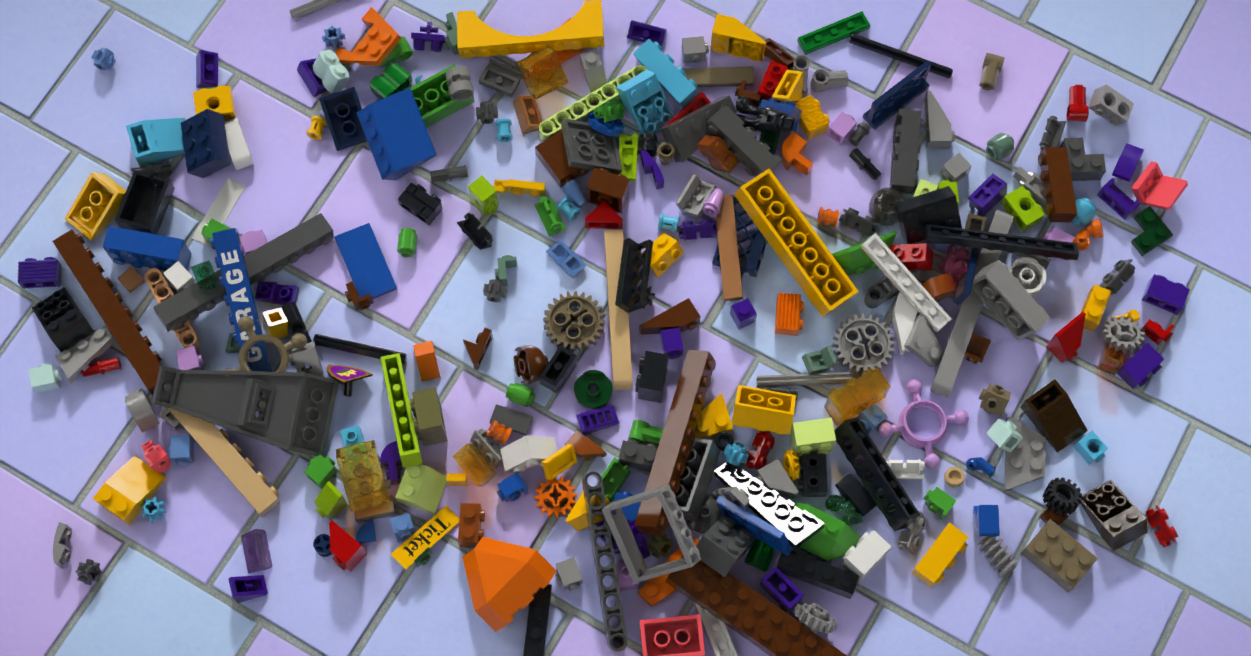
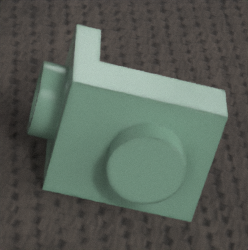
M511 255L497 258L498 268L495 269V278L502 281L503 286H508L506 268L517 267V258Z
M830 346L823 348L821 351L807 353L802 356L808 374L827 371L836 364Z

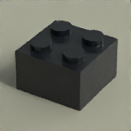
M645 351V357L641 356L639 363V374L641 375H637L635 392H638V399L661 403L669 355Z

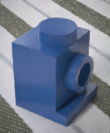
M518 472L497 484L499 489L497 494L502 502L515 501L521 497L523 492L525 495L529 494L528 488Z

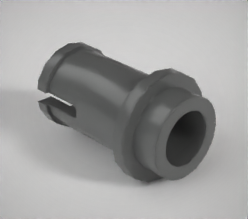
M864 122L858 124L857 129L848 138V141L852 145L858 146L863 137L870 133V127Z

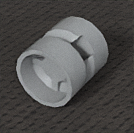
M457 66L446 71V80L452 100L463 101L474 95L467 67Z

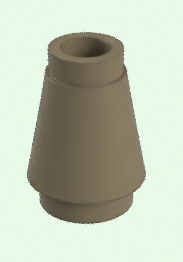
M663 143L657 148V155L662 165H669L675 155V148L670 143Z

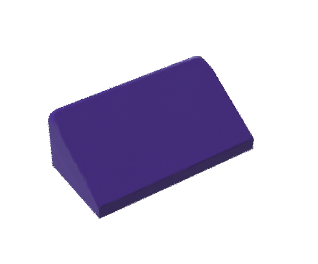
M631 20L627 38L644 43L650 39L653 43L657 42L662 47L667 29Z
M200 50L196 55L197 88L218 87V53Z
M316 58L300 61L297 67L299 75L313 97L328 91L324 87L322 79L313 70Z

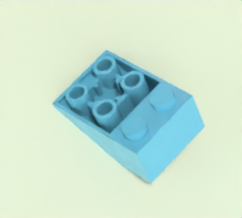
M645 70L616 87L623 105L641 134H655L661 131L660 129L674 117L655 73Z
M185 118L143 120L126 126L134 156L140 167L185 154L181 122L185 121Z

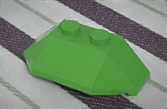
M893 231L879 237L889 249L894 242L896 232ZM863 243L832 253L848 276L854 274L858 276L865 273L868 269L879 268L860 247Z
M793 502L800 510H806L825 523L821 531L799 546V548L825 561L844 557L845 553L852 546L856 548V544L861 536L845 522L811 505Z

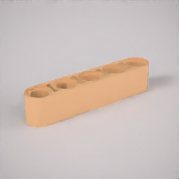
M152 268L146 272L145 280L158 303L174 295L159 269ZM155 277H159L158 281L152 282ZM164 292H168L167 296L161 297ZM189 320L185 322L183 328L174 330L184 348L195 346L197 350L200 348L201 341ZM194 338L191 344H186L187 340Z

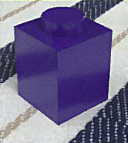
M748 298L731 306L730 315L738 330L756 321L757 313Z
M680 328L660 331L663 354L669 355V359H677L683 355L684 348Z

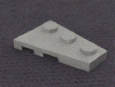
M104 326L55 357L67 379L72 384L76 380L75 376L81 370L85 371L89 367L88 363L94 358L100 357L116 341L107 326Z
M736 486L718 488L712 493L716 499L722 496L747 511L750 499L747 492L743 489L739 490Z

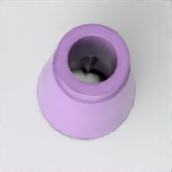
M714 189L703 204V212L707 216L716 217L717 214H720L725 194L723 190Z

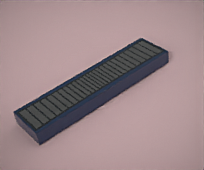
M969 247L963 254L953 303L960 305L970 295L980 248Z

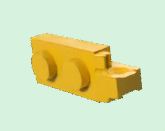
M508 179V181L494 180L493 187L499 194L511 192L513 195L525 193L530 194L532 197L546 196V186L544 183Z

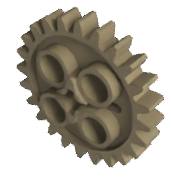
M567 291V297L559 294L560 300L558 301L556 298H553L554 305L548 304L549 310L544 311L547 316L543 318V322L547 323L544 325V330H548L546 336H552L550 339L551 343L557 341V348L564 345L566 349L571 347L572 352H574L575 347H578L580 352L582 351V346L589 349V343L596 344L594 338H601L598 332H604L602 326L605 325V320H603L605 314L600 313L602 306L596 307L598 301L594 300L591 302L592 296L590 295L585 298L584 292L580 296H578L577 291L574 292L573 296L570 295L569 291ZM573 306H578L580 308L578 311L575 312L570 310V308ZM558 318H564L566 320L562 324L556 322ZM590 319L593 322L590 325H586L583 321ZM572 331L578 333L576 337H571L568 334Z

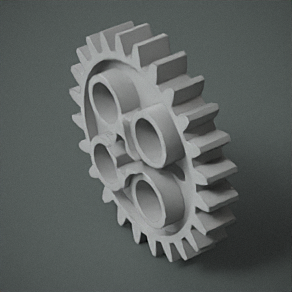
M862 313L861 318L854 314L853 320L847 317L846 323L841 322V328H836L835 332L837 334L833 336V339L836 341L832 344V347H836L833 353L839 354L837 361L843 360L842 367L849 365V372L855 368L856 374L859 373V370H862L864 375H866L867 370L874 374L875 368L881 371V365L886 367L888 364L887 360L891 361L892 356L890 354H894L895 351L891 347L895 346V342L890 340L893 339L894 334H888L891 328H884L885 321L881 324L878 323L879 317L872 320V314L869 315L868 319L865 318L864 313ZM871 330L875 335L869 336L865 331ZM853 335L856 337V340L851 341L847 336ZM871 348H878L880 353L872 352ZM853 353H860L862 358H855Z

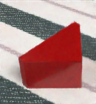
M604 201L585 217V228L623 229V218Z

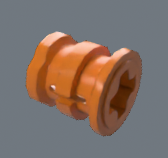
M820 207L817 225L824 223L827 226L832 224L833 227H836L839 210L834 212L831 209L824 210L823 207Z
M494 420L488 428L486 435L493 436L494 440H500V444L504 445L512 432V428L506 429L505 425L498 424V421Z

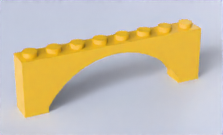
M601 0L583 1L581 9L565 24L547 33L533 36H516L497 31L481 21L476 16L475 10L457 12V48L460 58L470 59L472 57L506 56L508 54L542 53L545 51L578 50L581 48L605 46Z

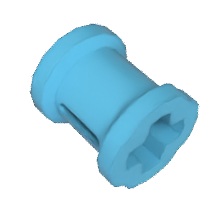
M502 118L496 120L495 126L498 128L497 141L509 142L512 140L513 135L510 130L512 122L510 119Z
M565 197L557 206L559 211L562 210L568 216L569 221L575 220L582 211L580 207H576L571 202L570 197Z
M660 213L658 230L668 229L676 233L679 216L674 218Z

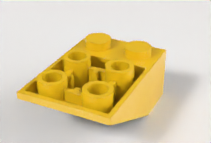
M721 14L716 15L710 50L720 54H731L734 57L749 58L752 61L764 60L765 40L735 17Z

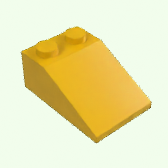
M91 172L64 219L87 238L93 240L116 217L126 190L106 174Z
M134 456L103 484L92 499L119 519L131 525L142 510L140 506L145 505V499L150 500L167 477L156 470L153 471L150 465Z

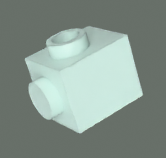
M41 364L37 368L28 369L31 388L36 393L60 388L61 373L52 364Z
M998 419L987 432V435L1000 448L1010 453L1023 439L1016 431L1017 426L1009 420L1005 422Z

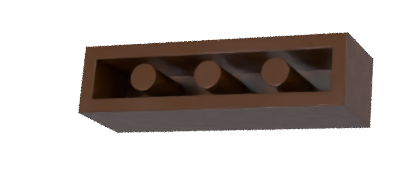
M1045 147L1041 154L1038 155V165L1041 167L1040 180L1044 186L1043 197L1046 198V215L1049 217V222H1072L1077 215L1067 147Z

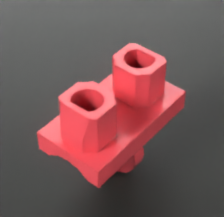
M150 439L141 446L145 452L143 456L153 471L165 472L170 468V458L160 444L155 446Z

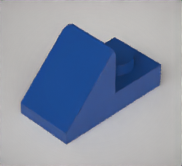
M998 505L973 506V516L979 536H999Z

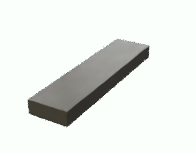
M753 66L682 68L686 73L685 77L688 80L692 79L698 87L741 86L742 80L746 81L745 86H754Z

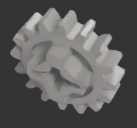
M1121 316L1120 320L1116 317H1113L1112 321L1107 320L1103 326L1101 337L1104 338V343H1109L1108 348L1115 347V352H1118L1120 349L1126 354L1127 350L1133 353L1134 349H1140L1145 339V332H1142V326L1137 327V321L1132 323L1131 318L1124 320L1123 316Z
M798 602L793 611L801 624L816 633L818 631H824L826 634L832 633L837 624L835 619L830 617L829 611L821 608L816 603L806 604L805 602Z

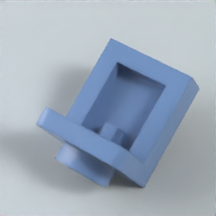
M874 403L862 411L857 418L867 433L870 434L888 416Z

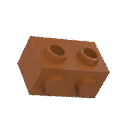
M460 503L459 547L475 548L480 539L484 537V529H481V522L485 521V510H482L481 504Z

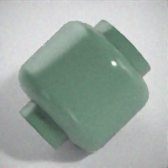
M1005 133L996 134L987 142V154L992 159L1002 160L1014 151V139Z

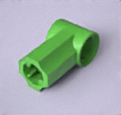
M400 36L401 40L380 67L398 59L400 61L407 60L413 55V51L404 36Z
M633 420L628 439L636 440L639 444L648 443L659 446L664 429L650 426L649 423L642 420Z

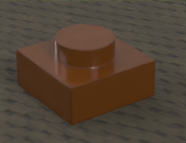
M1051 507L1039 516L1045 523L1051 519L1058 526L1069 517L1068 515L1063 516V513L1058 515L1056 510L1054 512L1050 511Z

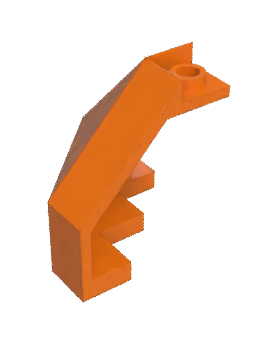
M482 537L476 547L462 557L474 611L495 632L507 626L514 619L512 616L518 610H523L534 599V594L541 587L544 589L549 584L557 571L535 549Z

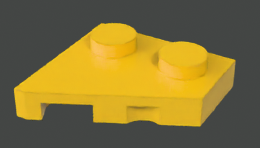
M720 394L700 412L701 417L695 428V438L705 439L715 436L720 432L733 431V425L731 424L723 395Z

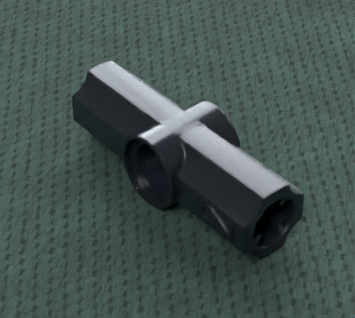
M289 302L284 304L281 308L288 321L290 335L293 337L295 335L294 331L297 328H303L301 334L306 336L307 343L312 342L296 303Z

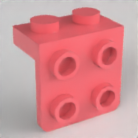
M1151 161L1131 189L1140 204L1168 210L1178 200L1188 186V183L1183 179L1164 176L1158 163Z

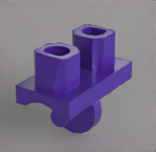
M427 22V27L420 26V32H426V34L411 32L414 49L424 51L425 41L431 42V51L441 52L446 37L444 35L432 34L439 31L438 27H432V22Z

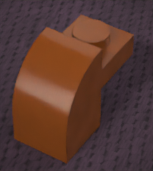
M952 273L942 274L925 281L921 285L938 303L946 297H954L958 277H953Z

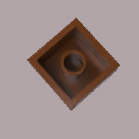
M594 168L586 186L587 202L599 206L605 201L614 211L622 213L629 196L630 179L622 174L609 173L604 168Z

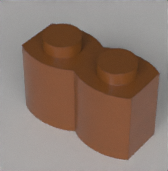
M705 135L697 144L699 151L702 155L708 157L710 165L715 170L730 173L738 165L736 156L728 150L726 143L720 137Z

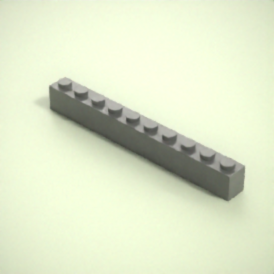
M322 213L244 256L251 285L255 282L263 281L271 273L281 271L285 265L297 262L301 256L311 254L317 247L327 245L334 238L333 229ZM221 269L154 306L155 313L167 332L179 329L183 323L196 319L199 314L204 311H210L218 303L225 301L226 289L221 286L219 276H222Z

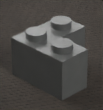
M1083 137L1064 138L1060 147H1067L1072 181L1101 180L1106 172L1104 154H1085Z

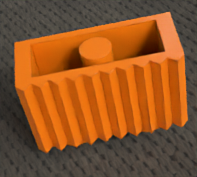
M778 293L775 334L798 336L799 330L803 329V319H800V312L804 311V301H801L800 294Z

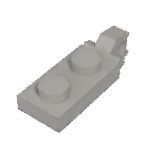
M1020 167L1013 177L1019 182L1020 186L1023 185L1036 200L1046 207V198L1043 197L1044 186L1040 176L1035 172H1026Z

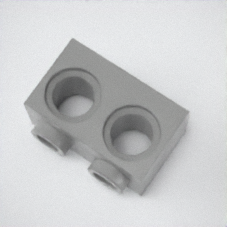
M1104 85L1094 90L1088 108L1094 111L1096 115L1106 119L1110 124L1117 126L1128 122L1134 103L1110 86Z

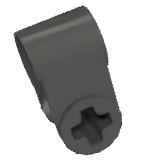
M885 276L868 289L864 297V303L869 308H877L887 300L895 297L900 291ZM870 295H876L878 299H872Z

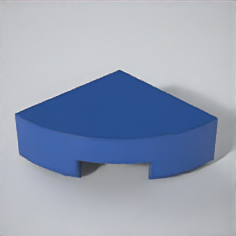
M374 521L365 523L358 530L356 535L358 543L376 541Z

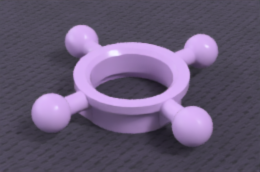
M913 379L908 382L907 390L913 395L914 402L903 409L898 424L891 425L890 423L883 422L878 426L877 431L883 438L890 437L894 432H900L905 441L912 446L925 448V466L934 469L939 465L940 459L934 454L933 446L940 443L947 432V424L965 425L969 420V415L964 410H958L954 415L946 416L938 404L921 399L922 383L919 380ZM916 408L932 410L940 420L939 433L927 439L915 436L907 425L908 414Z

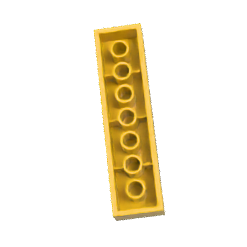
M770 169L745 183L736 191L734 196L822 317L859 292Z

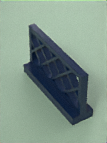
M927 60L873 101L871 109L863 114V119L875 130L898 113L899 109H903L929 89L930 85L926 82L931 63Z
M733 196L735 219H738L741 224L736 228V231L744 229L747 234L742 239H737L738 246L742 251L739 253V258L745 256L747 259L746 266H740L741 272L749 273V276L757 277L768 241L759 229L751 234L748 232L746 227L754 222L752 219L746 223L742 222L740 217L747 212L745 210L739 213L736 212L735 206L739 201ZM750 239L753 243L752 247L744 250L741 243ZM717 245L712 260V265L720 266V261L718 260L719 245Z

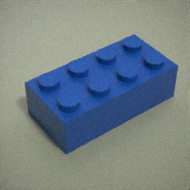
M109 226L103 244L104 250L116 264L124 265L126 263L136 268L149 267L150 269L156 268L160 271L168 270L178 261L187 270L192 254L183 239Z

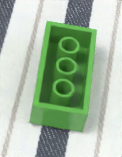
M455 64L411 87L426 128L475 102L474 95L463 101H454L450 98L449 85L447 84L445 73L447 70L456 67Z

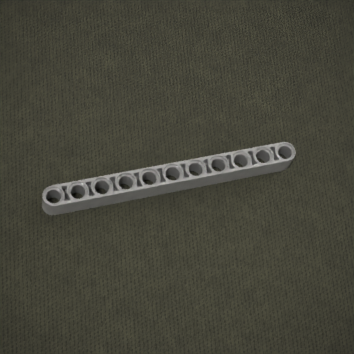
M996 209L988 232L1008 234L1014 216ZM981 248L974 276L980 269L998 261L1002 251ZM972 289L970 295L961 303L930 388L931 392L949 398L983 305V301Z

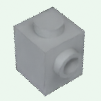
M704 36L682 38L683 62L700 63L705 61L706 54L709 53L708 43L704 41Z
M575 557L556 563L558 574H555L558 585H563L564 590L569 589V591L578 589L580 584L583 583V579Z

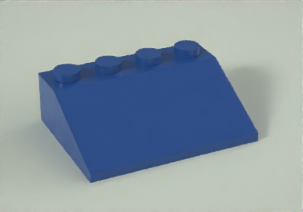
M411 88L369 104L357 112L382 180L396 181L437 155Z

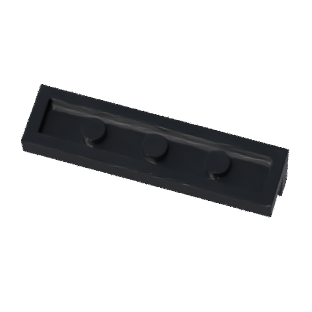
M627 238L623 242L615 305L627 313L645 307L653 241L650 239L639 244L631 238ZM646 248L644 253L641 255V250ZM639 296V302L635 303V300Z

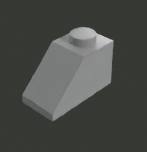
M597 49L580 54V66L590 93L607 84L604 67Z
M778 459L757 471L756 478L763 482V485L771 491L775 490L779 495L793 499L797 497L799 491Z

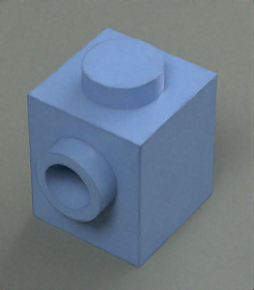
M190 434L170 435V446H167V455L176 465L184 466L194 462V439Z

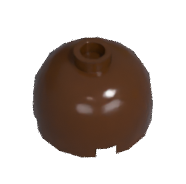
M532 345L517 347L515 351L518 352L513 360L517 376H522L524 380L521 383L528 385L539 381L540 375L549 363L548 357L538 347Z

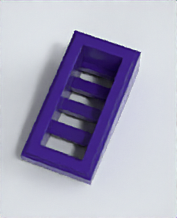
M613 405L576 415L583 435L619 424ZM607 412H610L612 421L608 420L606 415ZM601 414L603 415L605 421L604 423H601V420L599 418V415ZM592 417L596 418L597 425H594ZM588 419L589 427L586 426L584 420Z

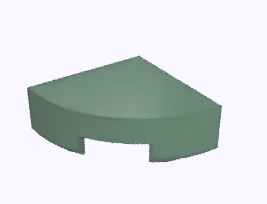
M230 333L225 352L235 353L240 351L239 343L235 344L233 333Z

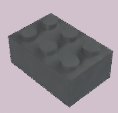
M723 515L702 536L696 547L699 550L701 561L723 577H726L745 556L756 537L749 530L737 525L732 518Z

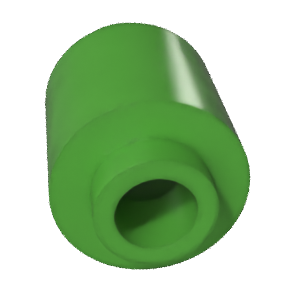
M402 228L398 234L397 252L403 257H411L416 253V230Z
M510 383L505 397L513 403L528 407L529 404H533L536 394L533 393L534 389L518 383Z

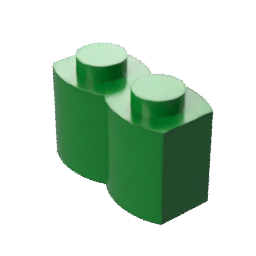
M395 62L387 65L383 74L375 76L371 80L370 89L381 100L405 90L412 83V76Z

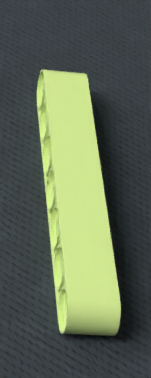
M644 66L632 68L544 120L539 125L540 139L545 141L561 131L562 128L559 122L563 118L587 122L590 113L594 112L595 108L603 107V103L621 99L616 89L617 86L642 73L647 68ZM606 94H613V96L608 97ZM591 103H597L598 105L592 106V105H590V104H591ZM582 112L581 115H576L575 113ZM545 130L552 131L551 133H544Z

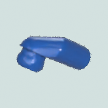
M982 457L970 458L966 462L968 470H983L988 476L995 470Z

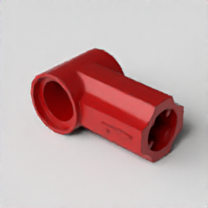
M1083 85L1070 86L1069 105L1066 115L1067 121L1086 122L1089 114V108L1086 105V87H1083Z

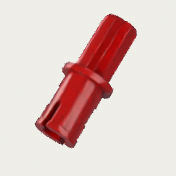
M119 357L105 361L98 360L97 363L88 364L89 367L85 371L81 370L83 377L100 373L104 375L105 372L121 369V362Z

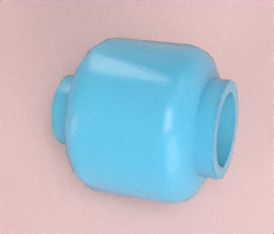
M1087 198L1075 200L1077 215L1072 220V223L1076 226L1080 224L1088 225L1096 215V205Z

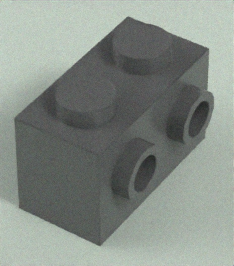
M628 439V441L623 440L619 454L620 464L651 472L658 446L654 444L642 445L632 439Z

